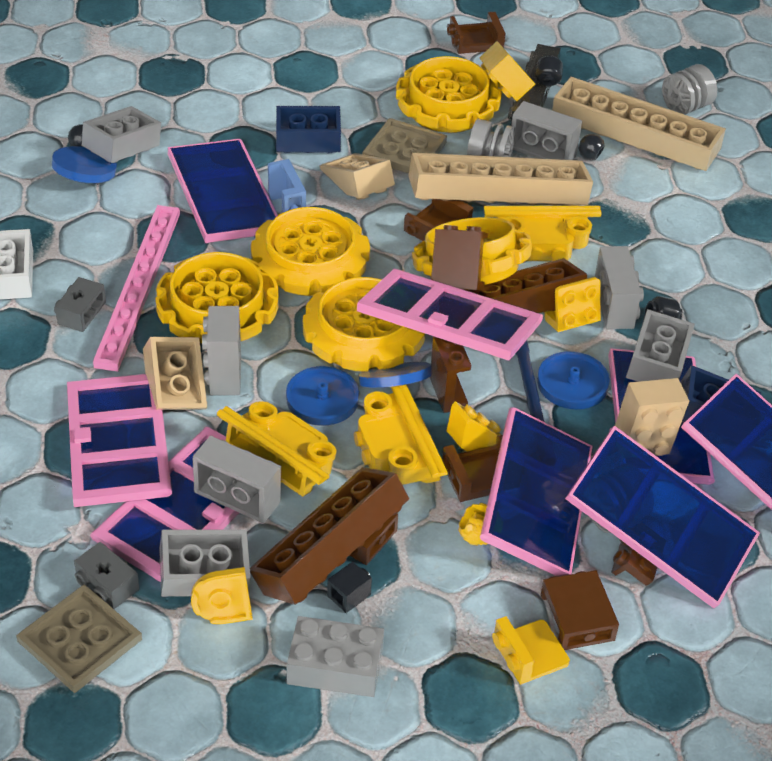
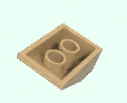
M354 153L319 165L320 170L346 195L356 197L358 200L368 198L371 193L385 192L388 187L395 185L390 159Z
M150 337L143 348L145 373L156 410L207 409L199 337Z

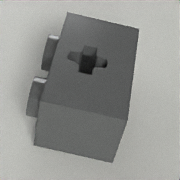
M78 277L68 287L64 296L55 304L54 312L56 313L57 324L84 332L106 303L104 284Z
M101 542L74 560L75 579L81 586L85 584L113 609L139 591L138 573Z

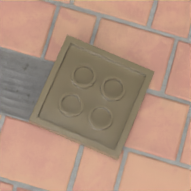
M389 118L365 148L363 155L390 159L392 169L409 174L412 153L439 154L447 143V135Z
M84 584L18 633L16 637L20 645L73 693H76L142 640V633Z

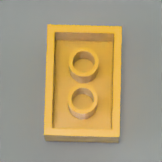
M498 41L479 57L483 62L480 66L495 84L499 83L498 87L509 99L513 97L518 101L535 85Z

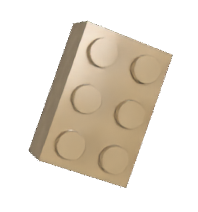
M679 379L630 382L615 423L617 428L655 456L670 454L689 403V399ZM615 443L621 459L636 458Z

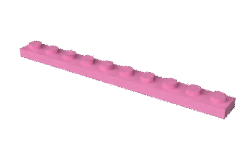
M157 205L93 360L94 368L119 371L180 216L179 208Z

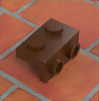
M639 523L631 529L627 528L637 537L642 532L656 542L652 549L662 554L665 541L645 525ZM620 540L619 549L613 557L614 565L611 573L616 576L623 571H627L645 586L652 583L657 566Z

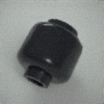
M553 55L542 57L536 65V80L547 87L557 85L562 79L563 63Z
M662 296L654 297L652 301L647 303L645 315L647 309L677 319H681L683 315L680 304L676 299Z

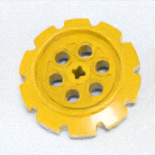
M451 56L430 58L412 66L404 72V77H400L396 84V99L398 100L399 109L407 117H412L421 126L445 133L470 130L477 119L491 120L494 112L500 108L502 92L501 89H498L499 83L495 84L478 64L467 59Z
M319 207L295 208L278 214L275 219L267 220L257 229L255 240L251 242V260L258 262L261 272L268 273L271 277L275 278L278 287L282 288L285 292L303 296H314L317 292L324 293L327 290V286L350 278L361 277L366 271V262L370 258V243L368 237L362 235V228L348 217H343L332 210Z
M478 217L447 222L431 229L425 235V240L414 247V252H412L414 268L417 271L424 272L425 275L431 278L435 229H443L444 225L458 226V230H466L467 226L481 227L482 232L488 233V238H484L480 281L485 282V285L513 275L518 270V264L525 262L531 256L532 245L530 236L525 232H518L511 222L499 218Z
M209 252L183 260L174 265V272L165 273L156 287V311L160 321L163 324L168 323L170 332L176 336L199 337L201 344L202 335L207 334V332L203 331V317L208 316L209 306H239L241 341L252 338L262 332V324H270L278 311V285L275 278L271 277L268 273L261 272L258 262L232 253Z
M372 277L350 278L327 286V290L324 293L317 292L306 305V314L303 315V335L307 343H312V351L328 363H335L343 369L367 372L374 367L389 369L404 363V356H414L421 349L425 341V333L357 311V303L382 280ZM393 284L375 303L407 313L416 304V297L403 287ZM424 311L419 317L427 319L426 312Z

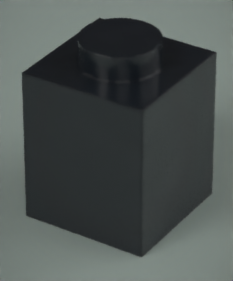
M352 561L328 579L327 597L345 613H348L371 595L372 578L366 569L360 568Z

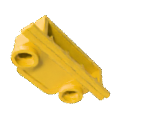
M484 206L483 208L485 217L507 220L514 225L518 232H525L530 236L532 251L531 256L526 261H555L562 258L569 260L573 248L583 249L588 245L589 235L592 230V223L588 217H601L600 206Z
M406 384L392 386L393 393L391 394L375 391L366 395L364 398L365 415L359 418L358 431L354 432V441L356 446H360L362 449L361 455L365 466L368 465L370 469L396 473L402 485L418 481L432 483L440 481L441 476L447 475L448 472Z
M263 401L252 403L249 411L242 416L228 406L217 412V416L228 423L226 442L280 465L281 482L302 497L310 493L315 484L320 485L329 479L336 456L335 446L328 442V438L323 433L290 412H280L277 414V408L274 405Z

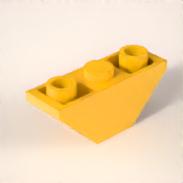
M456 401L452 404L447 432L462 449L468 452L496 444L497 436L501 435L500 432L502 430L492 419L489 421L481 412L477 413L468 404L465 407Z

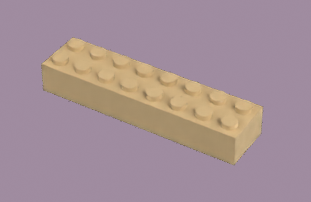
M574 77L568 79L554 96L552 111L582 120L581 129L589 130L598 135L615 139L618 142L635 146L638 149H644L656 155L664 156L707 171L721 150L726 128Z
M412 153L409 169V180L415 198L421 200L441 199L443 201L463 200L465 202L485 201L487 203L498 201L509 204L522 202L531 205L546 203L554 206L559 204L580 206L588 205L593 180L583 161Z

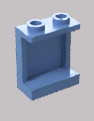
M289 159L268 163V195L271 200L282 199V213L291 209L306 207V190Z

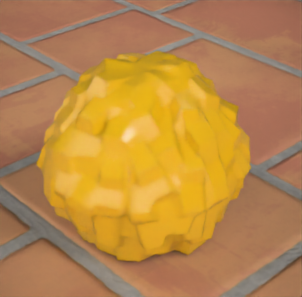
M472 504L467 507L464 516L459 522L458 531L461 537L470 545L488 544L480 539L487 504ZM496 512L492 531L499 535L502 529L498 512Z

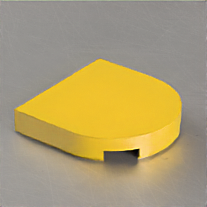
M245 567L214 571L199 578L191 591V605L195 614L209 620L212 624L253 620Z

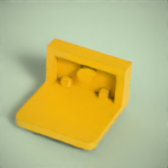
M592 277L557 287L555 289V311L545 312V321L557 332L601 321L600 280Z
M507 616L496 619L495 630L492 634L493 642L520 685L568 667L570 658L545 620H537L514 629Z

